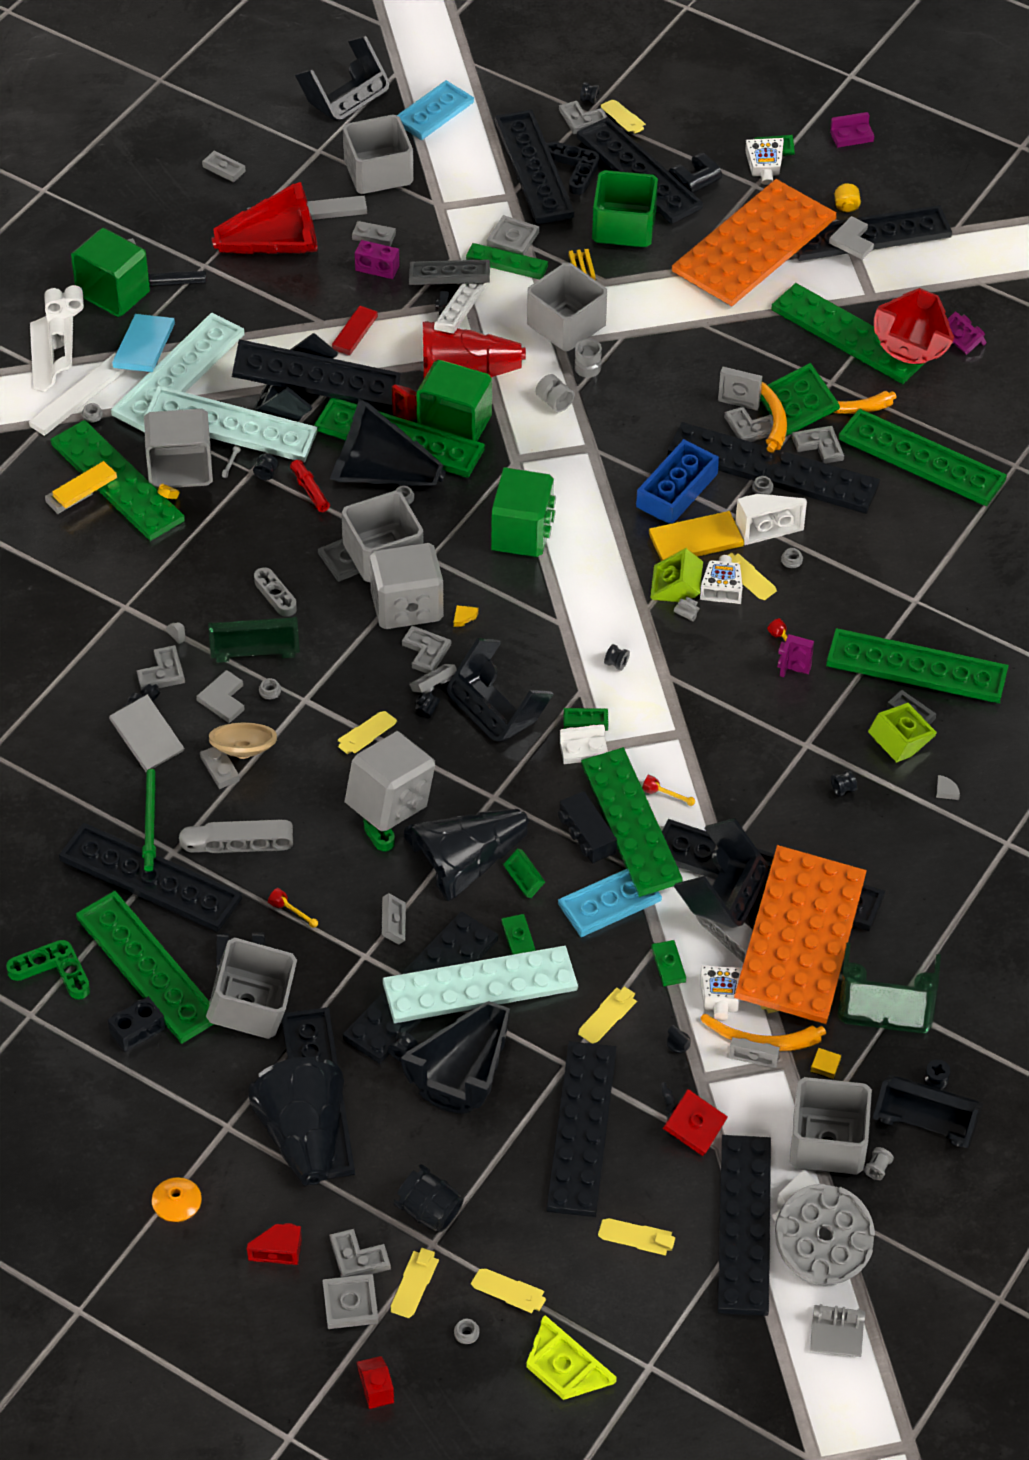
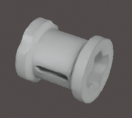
M876 1147L872 1152V1159L863 1170L872 1179L882 1180L885 1176L884 1171L886 1167L893 1162L894 1157L888 1150Z

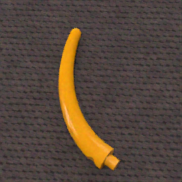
M762 382L761 394L768 402L773 415V426L766 440L768 445L766 449L773 453L775 450H780L787 432V418L784 407L777 395Z
M883 391L880 394L862 400L837 401L840 409L833 413L855 414L858 409L868 413L879 411L892 406L893 400L896 399V394L893 391L890 393Z
M708 1014L701 1016V1021L705 1025L730 1040L734 1037L738 1039L745 1038L762 1044L769 1043L780 1047L779 1051H791L810 1047L820 1043L821 1036L826 1034L823 1026L815 1028L811 1025L806 1029L786 1035H756L729 1027Z

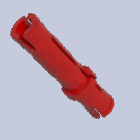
M297 459L293 461L290 468L295 473L299 485L304 487L319 512L327 511L330 508V503L315 483L313 474L307 471L302 460Z

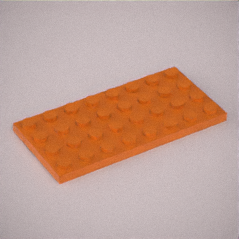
M775 179L672 265V272L733 306L836 219V212Z
M777 845L734 998L826 1024L867 870Z

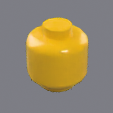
M846 183L835 190V204L839 211L852 212L859 208L861 200L857 186Z

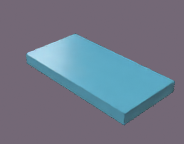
M445 80L397 116L400 117L406 131L423 140L473 104L474 97Z
M135 314L112 362L113 368L153 372L175 325V319Z
M627 869L558 899V905L580 937H583L660 902L662 896L657 891L639 897Z

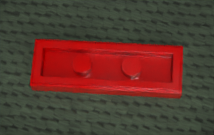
M359 306L332 343V348L350 356L377 319L378 312Z

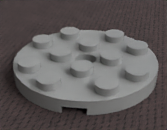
M814 1184L802 1188L785 1202L778 1214L775 1225V1239L778 1251L785 1264L796 1275L806 1281L820 1285H834L845 1282L858 1274L866 1266L873 1252L875 1229L870 1213L857 1196L842 1187ZM820 1228H826L830 1231V1240L825 1241L819 1238Z

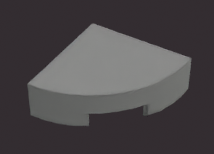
M171 623L167 626L166 631L178 644L185 641V628L181 623Z
M938 775L936 798L959 800L960 792L958 786L951 779Z

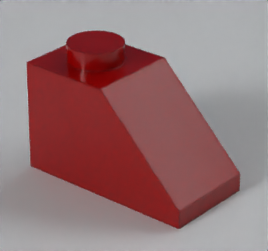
M396 384L392 386L393 416L412 422L417 419V393Z
M291 1223L275 1224L247 1244L248 1261L298 1265L302 1241L301 1226Z
M382 1356L358 1361L357 1367L369 1409L394 1403V1388L388 1367Z

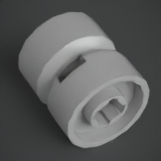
M587 338L578 341L576 344L574 369L578 375L590 378L599 374L601 370L602 347L598 341Z
M553 374L543 377L535 390L536 395L544 402H547L556 412H562L567 409L575 395L567 385L563 384Z

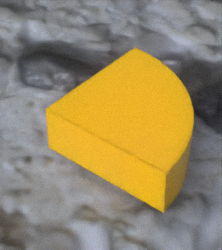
M164 483L159 485L157 491L167 499H177L180 493Z
M457 605L453 622L454 627L465 626V623L475 620L478 615V608Z

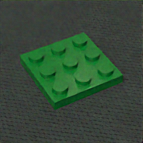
M811 363L767 385L777 395L784 407L787 418L786 436L840 409L839 403ZM761 394V402L769 414L772 415L768 402Z

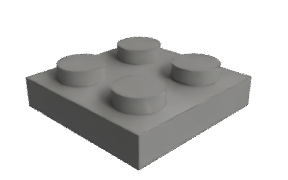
M503 215L488 237L487 246L525 255L539 233V226Z
M722 367L718 401L758 411L763 376Z
M373 1274L323 1279L328 1329L379 1323Z

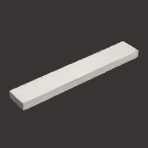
M462 283L436 320L434 330L454 334L487 283Z
M116 353L29 421V426L45 436L123 374L127 369L113 368L112 362Z

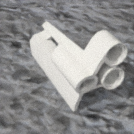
M76 285L67 287L65 293L56 288L48 289L44 293L46 316L30 322L33 388L35 390L46 392L56 383V375L63 370L67 371L72 366L73 316L84 308L83 290ZM64 346L65 356L54 362V350Z

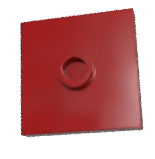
M688 1089L663 1129L704 1156L728 1116Z

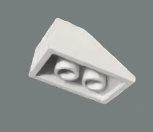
M754 494L738 498L735 523L744 540V545L804 530L806 499L766 494Z

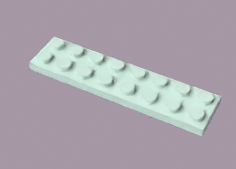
M214 313L209 314L154 368L153 372H149L111 409L112 416L145 432L144 416L157 387L162 386L186 392L245 335L244 328Z
M162 386L157 387L146 412L147 414L157 411L204 409L208 412L210 438L292 460H302L304 463L317 434V427Z
M566 946L383 978V986L394 1023L472 1010L488 1001L500 1005L577 991L578 989Z

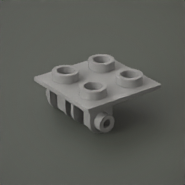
M822 1304L814 1305L810 1351L861 1357L865 1311L861 1309H845V1307L838 1308V1306L828 1307L822 1306Z

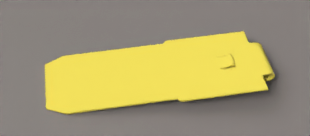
M610 100L601 104V108L628 132L631 131L636 134L644 130L643 126L646 124L618 101Z
M733 553L728 555L732 558V563L740 564L742 584L759 599L766 600L777 592L776 587L739 553L737 555Z
M386 711L379 712L339 738L340 744L338 747L346 754L356 753L394 726L397 720Z
M625 986L621 990L616 988L603 1001L597 1011L582 1025L578 1035L592 1044L598 1042L637 1002L633 999L635 993Z
M610 1218L602 1220L598 1236L603 1240L661 1255H666L667 1250L672 1251L675 1237L671 1236L672 1232L635 1225Z
M421 1248L420 1252L413 1251L404 1271V1277L391 1304V1313L406 1318L414 1315L427 1284H429L439 1262V1259L434 1258L435 1252Z
M479 1269L471 1282L475 1289L504 1300L506 1303L530 1313L533 1310L540 1311L546 1301V1298L542 1296L545 1291L488 1269Z

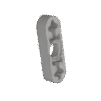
M257 569L254 573V583L281 616L289 617L294 615L297 611V606L293 595L271 569ZM274 589L281 591L277 595H272L269 592Z

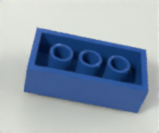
M683 439L638 488L636 507L668 524L674 523L718 474L719 457Z

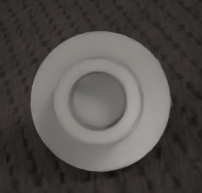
M686 596L685 600L680 599L674 608V612L693 622L700 608L696 606L698 602Z

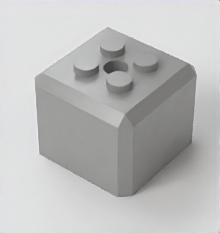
M388 115L348 123L343 127L344 161L358 193L366 194L406 186L412 183L413 148L399 116Z
M563 263L528 287L527 325L561 350L566 352L572 350L578 341L589 338L606 326L607 289L572 263Z
M188 409L147 413L144 416L149 483L156 489L162 483L172 488L206 486L212 483L208 412L204 409Z
M392 491L346 506L342 511L343 545L361 577L366 582H370L369 555L374 551L423 544V529L400 492Z
M424 543L374 551L369 555L371 594L380 627L391 629L441 620L444 616L443 578L434 545Z
M396 731L354 757L351 763L345 803L378 830L387 831L427 807L435 769V760L402 733Z
M238 938L228 940L218 967L206 1014L209 1022L267 1039L275 1036L286 1010L297 963L293 953ZM242 998H248V999H250L252 1002L244 1001V1000H241V999H242Z
M808 1077L798 1081L793 1116L790 1163L795 1168L856 1175L863 1171L869 1138L872 1089L864 1083ZM824 1137H831V1138H833L834 1140H825V1139H823V1138H824Z

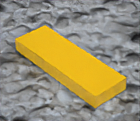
M103 461L52 491V494L66 509L116 479L117 474Z

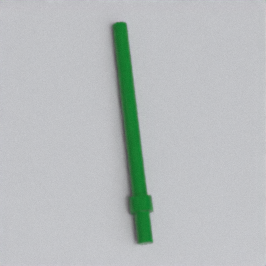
M154 769L146 771L145 845L142 847V857L144 858V870L147 872L153 870L154 858L156 857V847L154 846L156 772Z

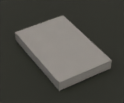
M148 694L109 717L145 772L184 751L183 745Z

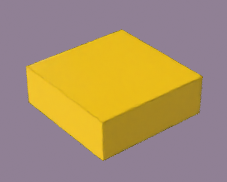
M818 1048L811 1066V1072L834 1079L841 1061V1055Z

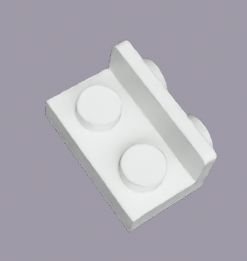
M604 725L561 729L560 748L563 763H580L583 759L608 752Z

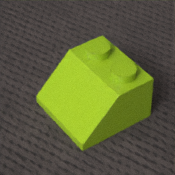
M685 548L654 565L650 598L660 601L679 602L680 599L685 600L686 596L691 599L698 596L701 588L703 561Z
M909 703L878 713L868 731L875 741L896 762L912 757L937 734Z

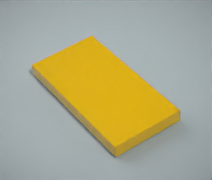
M730 511L649 529V535L661 561L685 548L698 557L744 545V540Z

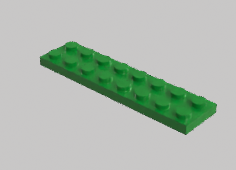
M797 283L792 285L772 304V311L901 384H904L925 364H910L892 357L880 345V340L877 334H875L874 326Z
M331 398L315 423L317 431L346 440L357 404ZM380 412L413 441H418L444 465L443 470L469 478L485 450V444Z
M858 409L839 433L838 440L986 507L1007 478V474L862 409Z
M85 420L50 439L51 445L81 474L103 461L116 472L117 478L99 488L98 491L149 541L185 521L184 515L167 498L161 496L157 492L158 490Z
M838 628L835 630L826 666L999 704L1009 666Z
M624 747L581 760L583 770L607 825L617 838V848L638 896L641 897L673 887L675 883L682 882L681 873Z
M116 891L76 913L77 920L143 999L148 996L164 1015L165 1025L181 1044L214 1025L206 1017L210 1001Z

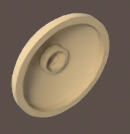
M256 723L226 724L213 729L209 734V742L214 748L240 759L258 755L271 748L277 741L275 730Z

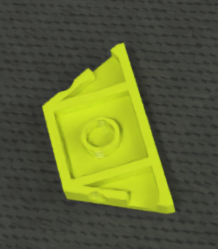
M546 1315L542 1318L541 1326L535 1337L533 1349L529 1354L526 1367L550 1389L565 1400L616 1383L617 1377Z

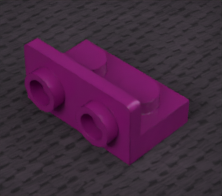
M868 112L832 118L830 133L837 148L874 142V134L869 125L870 115Z
M955 311L948 318L949 326L954 336L952 343L966 355L979 343L983 346L987 343L984 338L985 333L978 326L974 328L966 315L963 314L961 316Z
M788 634L786 642H781L779 648L780 658L777 668H780V677L785 676L787 669L809 674L812 666L814 641Z

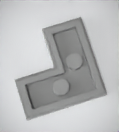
M578 101L559 105V111L573 134H577V131L607 117L602 108L584 113Z
M852 216L829 239L830 244L862 260L874 247V243L860 237L867 230L868 224Z
M744 407L727 411L724 415L737 438L754 442L769 437L773 426L772 415L752 420Z
M832 426L792 432V439L797 452L818 449L823 463L844 460L843 451Z
M411 626L402 640V646L419 652L412 662V668L428 674L437 668L450 648L451 640Z
M175 645L154 649L157 666L137 670L141 690L148 684L152 686L157 684L159 688L185 683Z
M226 670L196 696L197 701L230 723L245 710L242 703L231 697L243 687V681Z
M354 1229L330 1234L331 1245L341 1277L368 1275L391 1270L384 1244L360 1250Z

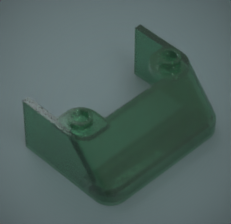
M297 617L208 623L211 658H216V662H229V657L282 654V658L295 657V653L300 652Z
M846 943L838 1006L839 1019L844 1023L915 1033L930 1031L934 1020L941 955L936 954L933 973L924 972L916 976L914 987L866 981V969L860 964L849 963L851 943Z

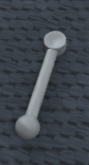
M235 445L233 447V453L222 472V478L228 477L236 454L241 451L240 446Z

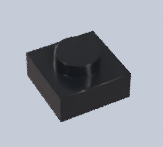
M441 291L440 299H436L435 311L439 312V316L449 303V292Z

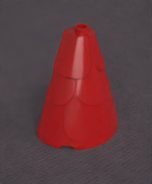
M298 182L290 185L270 198L264 199L245 212L242 211L213 229L214 237L212 238L214 249H218L219 252L239 254H254V252L271 254L317 252L318 246L315 229L302 183Z
M921 288L892 299L890 302L878 306L876 310L874 330L880 340V345L888 354L902 362L923 364L935 358L937 359L949 349L954 340L949 326L950 323L945 315L946 311L939 296Z
M423 322L424 378L432 364L437 360L489 374L491 377L521 369L522 360H526V348H522L521 343L492 334L484 335L476 331L457 328L454 334L434 330L435 322Z

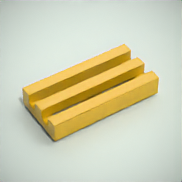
M584 249V252L577 250V253H573V250L569 251L570 263L577 267L575 259H578L581 271L586 273L583 258H585L589 275L595 280L596 276L589 249Z

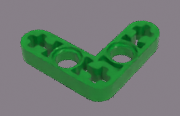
M59 940L13 957L7 962V973L12 980H23L56 967L72 998L84 999L90 993L87 976L68 941ZM59 950H63V952H65V954H61V953L58 952V951H59ZM37 957L46 958V961L42 964L33 962ZM18 966L21 970L17 971L14 967ZM68 966L77 968L75 972L70 974L64 972V969ZM77 979L80 987L83 988L81 990H78V988L75 987L74 981H76Z

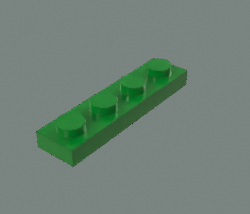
M472 243L466 255V260H490V268L539 280L543 278L548 268V261Z

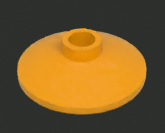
M180 1177L163 1181L156 1187L152 1195V1206L156 1214L162 1219L171 1222H180L191 1218L199 1210L202 1201L198 1186L191 1180ZM174 1194H180L178 1197L172 1196Z

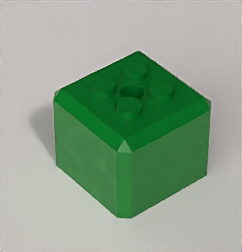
M607 170L598 174L593 206L592 239L596 243L637 247H648L651 245L656 215L658 178L650 174Z
M106 228L99 229L71 253L74 282L76 286L82 288L83 298L117 317L124 315L150 292L146 250Z
M435 361L417 390V423L478 441L492 416L491 376L487 373L447 361Z
M503 467L492 508L491 550L533 557L543 554L546 540L551 536L552 526L550 525L551 522L554 523L556 510H553L556 503L554 478L550 474Z

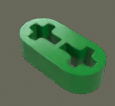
M364 818V830L378 850L385 852L393 849L395 846V835L392 829L380 831Z

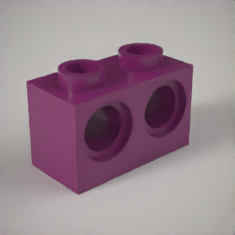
M361 240L355 251V271L389 279L394 278L400 266L399 248Z

